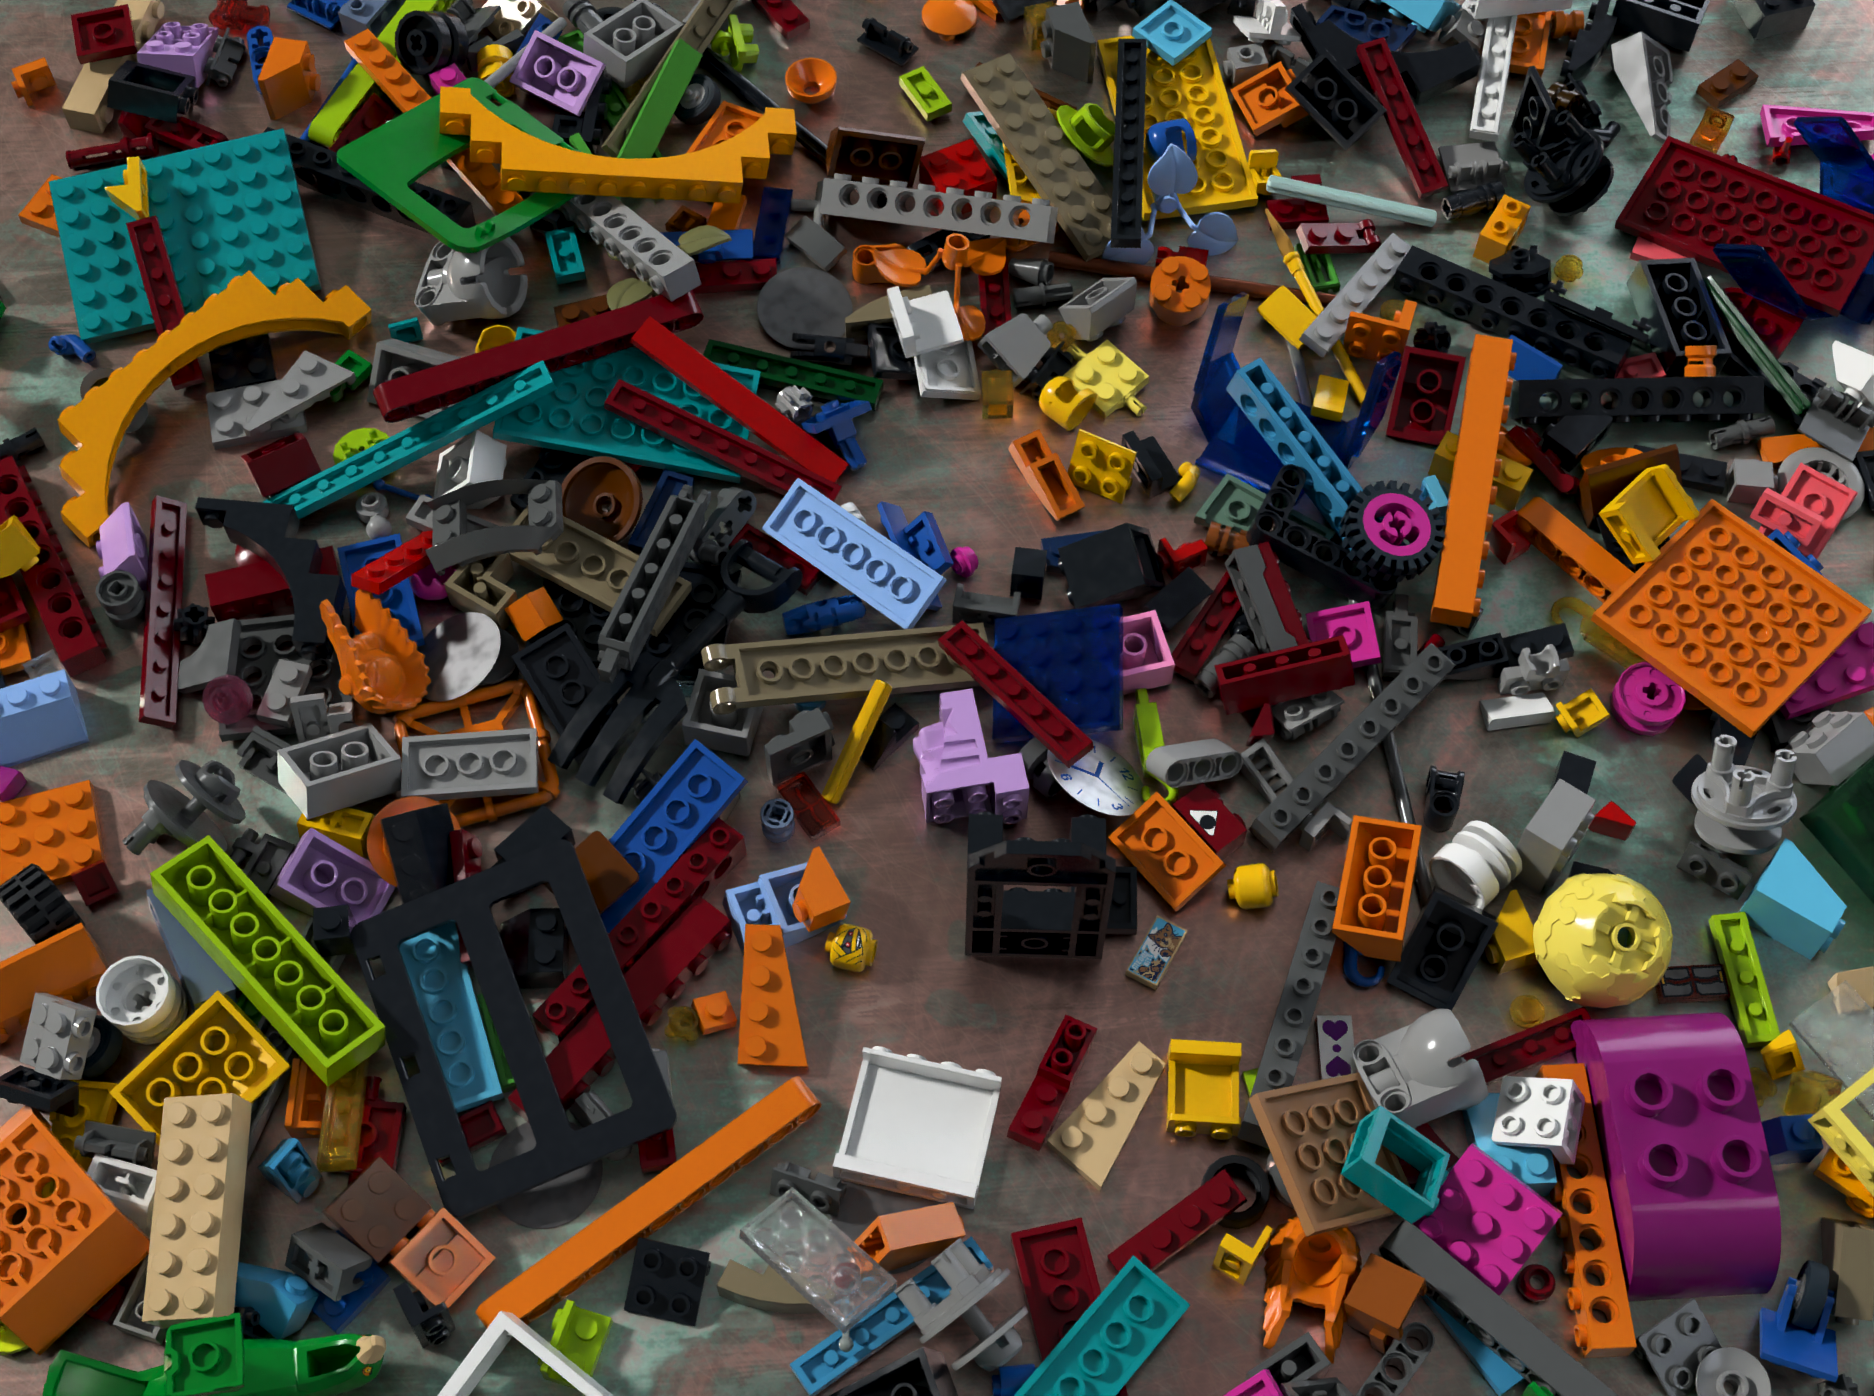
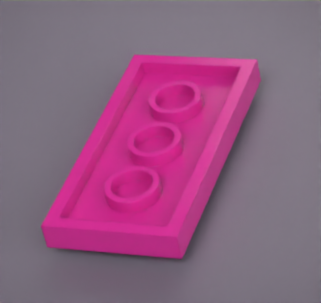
M1872 621L1861 625L1780 708L1786 720L1874 690V624Z

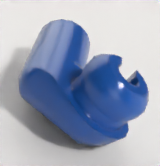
M74 334L53 336L48 342L49 349L57 355H77L85 363L93 361L96 356L95 351L81 340L79 336Z

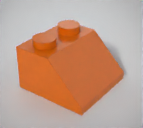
M273 38L258 77V83L271 120H278L311 103L315 92L320 89L321 77L316 72L314 54H311L307 41Z

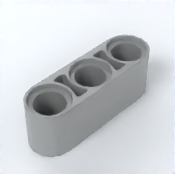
M1216 738L1160 746L1151 751L1146 760L1147 771L1170 787L1229 779L1238 774L1243 764V757L1239 752Z

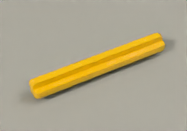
M881 680L874 682L821 794L823 799L833 804L840 802L891 694L892 686Z

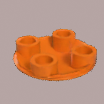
M928 0L922 9V21L928 29L939 34L942 40L950 41L956 35L963 34L976 26L977 10L970 0Z

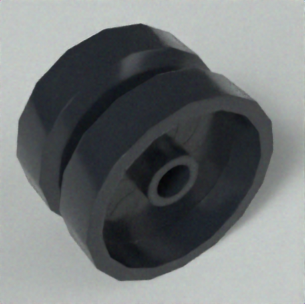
M415 10L407 13L399 21L395 32V49L398 59L409 72L417 75H430L453 63L460 69L468 55L469 39L465 26L460 18L453 13Z

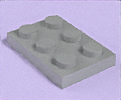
M282 379L206 393L211 437L215 450L284 437L298 431L300 433L308 432L305 411L291 418L285 415L270 423L271 429L261 434H256L251 438L246 436L243 428Z

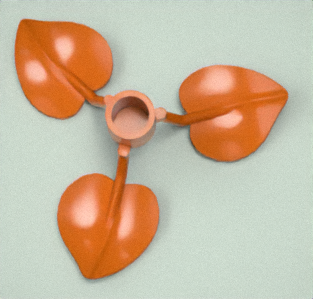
M954 233L947 236L944 249L938 248L936 256L927 267L924 257L920 253L909 249L874 250V261L878 271L886 280L898 286L911 287L918 285L921 281V275H928L942 258L946 268L955 270L954 310L964 341H976L982 337L986 322L983 313L976 306L965 305L960 307L962 266H970L974 273L984 276L1000 273L1006 263L1007 241L1006 238H989L969 242L966 236Z

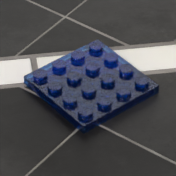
M1120 604L995 619L994 650L1084 734L1123 730V608ZM993 698L992 739L996 743L1031 740L1035 737Z

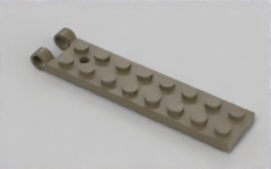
M983 623L967 624L988 643ZM955 625L726 645L711 644L701 650L703 666L707 671H719L727 668L729 665H733L737 688L722 687L710 693L712 710L715 714L719 715L732 713L739 708L867 697L876 680L890 684L892 686L891 694L977 687L981 685L939 647L938 639ZM771 671L774 674V678L764 677L763 672Z

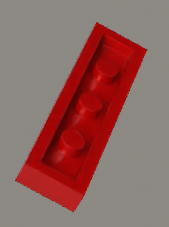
M433 531L422 532L415 538L403 543L396 549L351 574V586L380 595L430 565L431 561L425 550L432 547Z

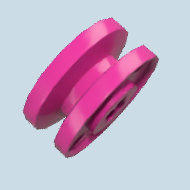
M1648 662L1637 663L1627 668L1621 674L1610 696V708L1615 719L1625 729L1638 735L1654 736L1668 730L1676 721L1677 716L1680 715L1686 702L1685 689Z

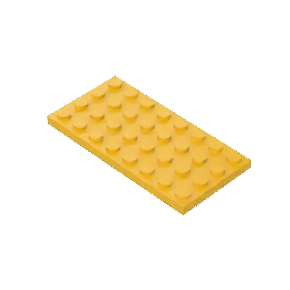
M1132 36L1097 40V52L1115 116L1118 39H1135ZM1211 39L1206 40L1175 66H1172L1147 48L1142 188L1143 221L1150 220V205L1154 203L1151 189L1147 182L1148 173L1154 164L1149 158L1145 147L1147 130L1156 123L1185 118L1191 125L1197 145V156L1195 161H1193L1198 173L1197 183L1189 193H1177L1179 202L1188 215L1257 206V192ZM1182 130L1183 145L1187 154L1186 135ZM1176 209L1168 214L1158 210L1156 219L1179 217L1181 214Z

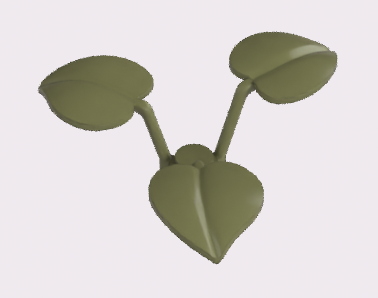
M703 225L682 234L678 239L680 244L678 247L689 256H693L725 242L732 241L729 234L717 227ZM608 253V256H609L612 260L621 261V260H620L619 258H617L616 256L612 257V256ZM627 278L614 284L608 290L607 303L612 311L646 300L651 295L653 298L662 294H657L646 281L642 282L636 278Z

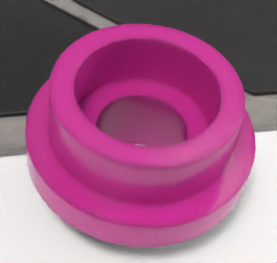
M967 546L956 547L951 551L950 556L954 563L951 566L952 570L964 578L973 575L979 565L975 552Z

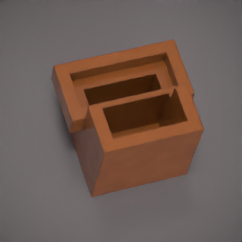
M1371 1253L1344 1301L1348 1326L1370 1336L1371 1347L1386 1354L1394 1338L1399 1341L1403 1336L1402 1325L1418 1295L1424 1297L1427 1291L1426 1279Z

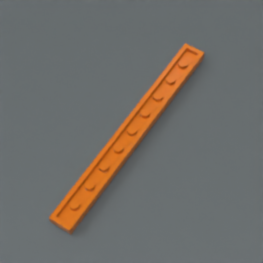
M368 28L344 41L346 50L403 113L431 99L426 91ZM470 147L446 160L495 216L524 200L517 191L501 190L500 173L491 163L470 162Z

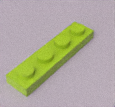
M1746 912L1712 915L1708 922L1720 965L1723 967L1728 994L1744 1048L1767 1046L1780 1035V1031Z

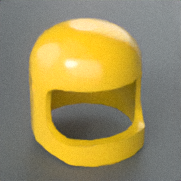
M1058 376L1051 379L1042 389L1039 397V407L1047 417L1067 431H1071L1088 415L1098 394L1089 388L1079 392L1071 378Z

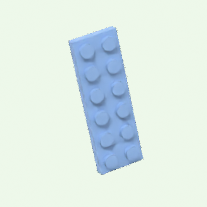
M800 478L796 479L761 528L771 537L903 629H913L947 581L943 576Z

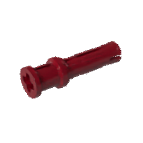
M153 132L147 133V136L132 139L126 136L120 139L118 143L66 151V160L70 169L119 160L127 162V157H159L158 143ZM146 146L143 149H136V147ZM108 153V155L86 158L88 155Z

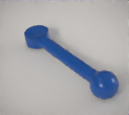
M381 478L372 484L376 490L384 489L416 501L420 497V495L386 484Z

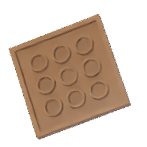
M1359 1072L1259 1092L1248 1099L1306 1237L1397 1214L1341 1175L1360 1120L1375 1110L1373 1101ZM1381 1144L1375 1163L1410 1187L1396 1154Z

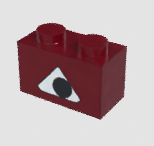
M1203 782L1172 804L1176 812L1221 860L1244 844L1247 833L1245 822L1238 814H1232L1224 805L1221 796L1215 790H1210Z

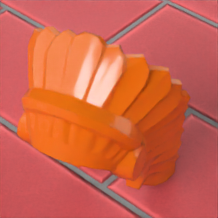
M362 589L357 590L355 595L354 626L361 634L351 638L346 626L342 624L339 615L335 612L333 605L328 599L322 601L319 606L321 617L327 627V636L335 649L342 676L339 680L340 691L345 695H351L364 709L380 715L392 711L413 709L417 703L422 702V698L428 694L426 688L432 682L427 675L430 669L424 664L425 655L417 651V643L409 639L408 630L401 627L399 619L391 618L390 608H383L380 598L373 597L371 592Z
M1298 1216L1287 1218V1223L1277 1226L1275 1233L1270 1236V1246L1264 1251L1268 1259L1264 1269L1268 1276L1265 1283L1266 1293L1263 1299L1267 1303L1263 1313L1265 1318L1262 1329L1266 1332L1263 1347L1271 1349L1275 1346L1285 1321L1290 1316L1292 1303L1300 1302L1314 1308L1325 1309V1356L1331 1364H1334L1335 1349L1340 1347L1343 1334V1323L1347 1322L1344 1301L1361 1272L1362 1257L1359 1253L1361 1249L1355 1240L1354 1234L1351 1233L1348 1227L1306 1237Z

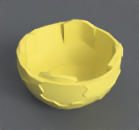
M1582 873L1567 878L1565 883L1546 899L1538 920L1534 924L1533 942L1536 960L1540 963L1549 981L1565 996L1566 1000L1584 1007L1609 1008L1629 1005L1653 990L1664 976L1669 965L1673 935L1671 924L1663 906L1654 894L1642 884L1620 874ZM1621 928H1626L1631 934V943L1626 948L1621 946L1617 939Z

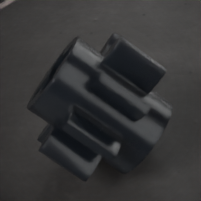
M1425 322L1424 328L1416 329L1417 333L1413 339L1414 347L1448 353L1451 345V336L1446 330L1447 326H1438L1437 322Z
M191 603V605L184 609L179 608L177 610V619L173 620V631H180V641L186 640L197 645L204 640L208 626L215 623V617H208V607L203 608L200 605Z

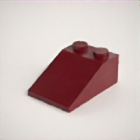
M1405 346L1386 436L1439 446L1446 432L1451 430L1466 357Z

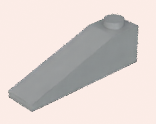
M1641 31L1611 44L1612 56L1610 62L1649 135L1664 144L1667 137L1670 136L1671 116L1666 109V105L1672 103V95L1669 92L1667 93V85L1673 83L1670 52Z

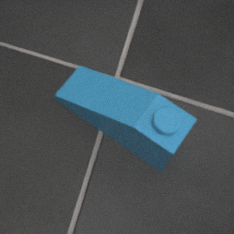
M238 1262L235 1306L252 1307L255 1311H258L260 1314L259 1325L276 1339H283L301 1330L319 1293L308 1286V1283L303 1278L296 1276L292 1272Z

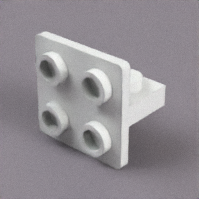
M1257 0L1254 17L1233 16L1232 22L1240 29V32L1248 37L1249 41L1263 43L1265 39L1274 40L1278 44L1290 45L1291 41L1300 42L1301 35L1287 22L1288 11L1280 0Z

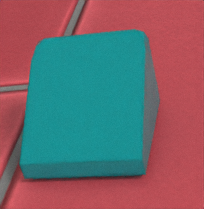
M417 317L388 324L391 338L408 343L423 339Z

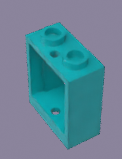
M1380 1105L1360 1120L1341 1175L1413 1224L1424 1215L1430 1216L1436 1210L1440 1201L1437 1197L1439 1189L1448 1176L1446 1167L1450 1154ZM1381 1144L1420 1171L1414 1190L1375 1163Z

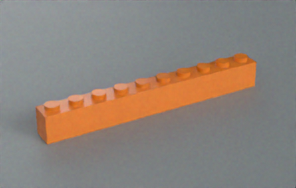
M1475 334L1470 355L1445 518V538L1442 541L1443 546L1440 551L1430 622L1469 628L1472 616L1478 617L1481 598L1476 597L1477 588L1482 589L1485 578V570L1480 569L1481 560L1486 561L1490 543L1489 541H1484L1485 532H1491L1494 515L1488 513L1489 504H1495L1498 486L1492 485L1493 477L1498 478L1501 467V459L1496 458L1497 450L1502 451L1505 440V432L1500 431L1501 423L1506 424L1509 405H1504L1505 397H1510L1513 379L1508 378V371H1514L1517 357L1516 352H1511L1513 339Z

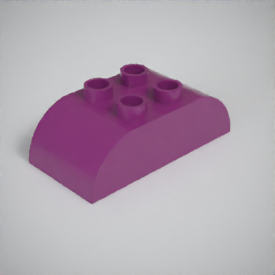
M1719 1012L1574 1021L1570 1027L1573 1040L1576 1042L1577 1063L1585 1064L1628 1301L1768 1293L1774 1285L1780 1263V1206L1747 1055L1733 1023L1727 1016Z

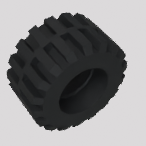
M31 863L0 886V901L35 944L81 922L85 927V923L46 873L35 864Z

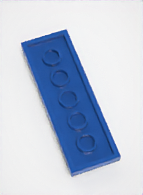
M694 739L609 839L611 844L639 874V881L601 915L608 933L715 822L748 783L741 774L696 739Z

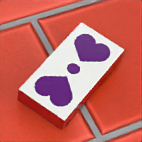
M1317 1015L1315 1026L1320 1080L1356 1073V1064L1352 1054L1354 1048L1352 1015Z

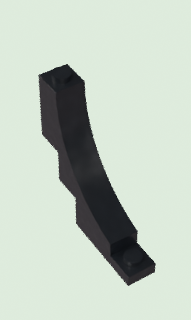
M1302 3L1291 9L1290 23L1301 35V42L1311 59L1314 61L1326 49L1354 78L1360 75L1372 96L1375 97L1356 53L1357 46L1364 42L1350 36L1329 19L1316 25L1313 14L1310 11L1307 12ZM1467 40L1451 47L1428 52L1391 51L1404 84L1417 106L1476 77L1482 62L1478 50L1472 48Z
M198 497L195 509L203 525L211 528L224 527L231 543L244 547L260 556L282 576L289 586L294 604L292 642L298 656L311 661L319 659L331 660L334 647L327 636V627L322 620L319 606L322 601L328 599L341 620L347 591L341 576L319 574L323 555L317 540L296 538L300 522L294 506Z

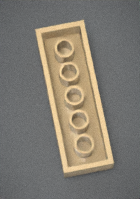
M234 1093L164 1098L142 1322L164 1329L174 1324L208 1317L229 1316L234 1313L252 1103Z

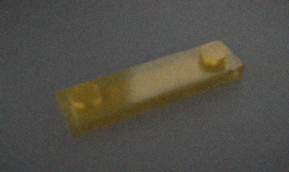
M369 1057L326 1088L316 1162L319 1173L354 1170L357 1167Z

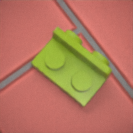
M567 1299L564 1308H558L553 1318L551 1329L554 1330V1334L550 1344L592 1377L613 1320L610 1317L579 1308L574 1301ZM538 1357L537 1364L541 1366L540 1372L544 1379L578 1390Z

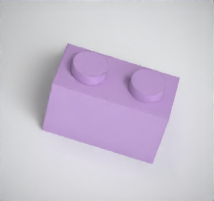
M122 503L99 527L100 540L96 541V549L99 558L103 559V566L99 567V576L101 579L112 571H127L136 577L142 591L147 590L148 549L146 535L130 503Z

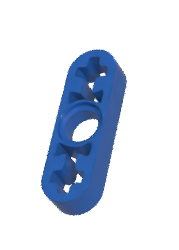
M255 26L248 31L247 42L253 80L257 91L262 95L258 77L263 64H259L257 61L267 57L274 37L270 28ZM259 39H263L264 46L259 47Z

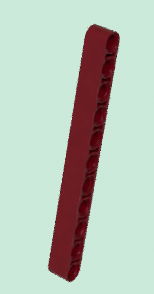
M692 290L672 302L662 294L379 384L373 390V394L385 422L395 423L461 402L542 360L549 372L552 373L633 347L635 345L631 343V338L649 316L672 333H677L697 326L702 322L704 315Z

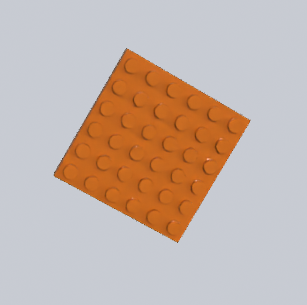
M1711 499L1699 511L1700 515L1696 519L1689 520L1659 549L1661 554L1656 559L1646 562L1593 613L1591 621L1748 737L1752 738L1869 618L1872 610L1714 499Z

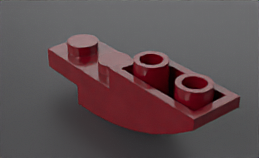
M1065 1015L1038 1067L1037 1075L1008 1129V1138L1040 1151L1071 1092L1098 1028Z

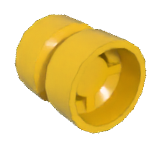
M491 44L481 48L477 54L478 78L483 81L514 56L512 51L508 47L498 44ZM513 72L494 88L504 98L511 96L515 91V85L509 82Z

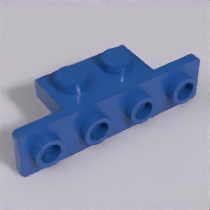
M751 229L722 230L730 235L732 241L690 256L695 262L702 264L728 260H752L754 258L753 231ZM686 232L660 233L678 246L680 245L678 242L679 237Z
M883 501L877 505L881 515V522L893 543L940 575L954 564L933 513L924 511L908 524L900 506ZM938 594L927 609L938 611L942 608Z

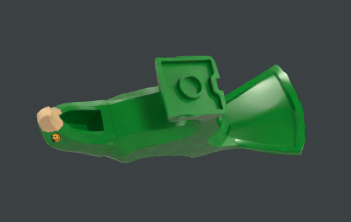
M232 1313L229 1316L208 1317L170 1325L166 1331L164 1364L140 1372L60 1349L56 1358L49 1366L47 1380L43 1388V1396H338L360 1388L378 1376L386 1351V1340L377 1335L352 1333L299 1341L273 1338L243 1339L241 1314Z

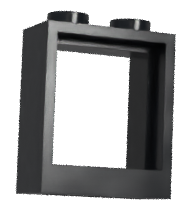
M127 60L109 79L107 107L177 124L183 115L188 114L189 108L196 104L199 90L195 87V76Z

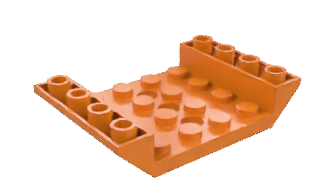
M25 1105L0 1127V1321L40 1356L149 1254L150 1239L133 1220L125 1216L58 1140L50 1130L52 1126L36 1108ZM55 1181L56 1188L54 1193L47 1198H42L41 1192L43 1187L48 1182ZM21 1208H26L27 1215L24 1221L13 1225L12 1218L15 1212Z

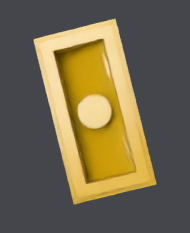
M1284 285L1274 291L1256 310L1297 349L1305 346L1299 338L1317 318Z

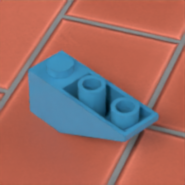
M296 1138L283 1139L258 1166L266 1180L297 1204L303 1197L310 1196L316 1190L319 1179L322 1177L302 1144Z

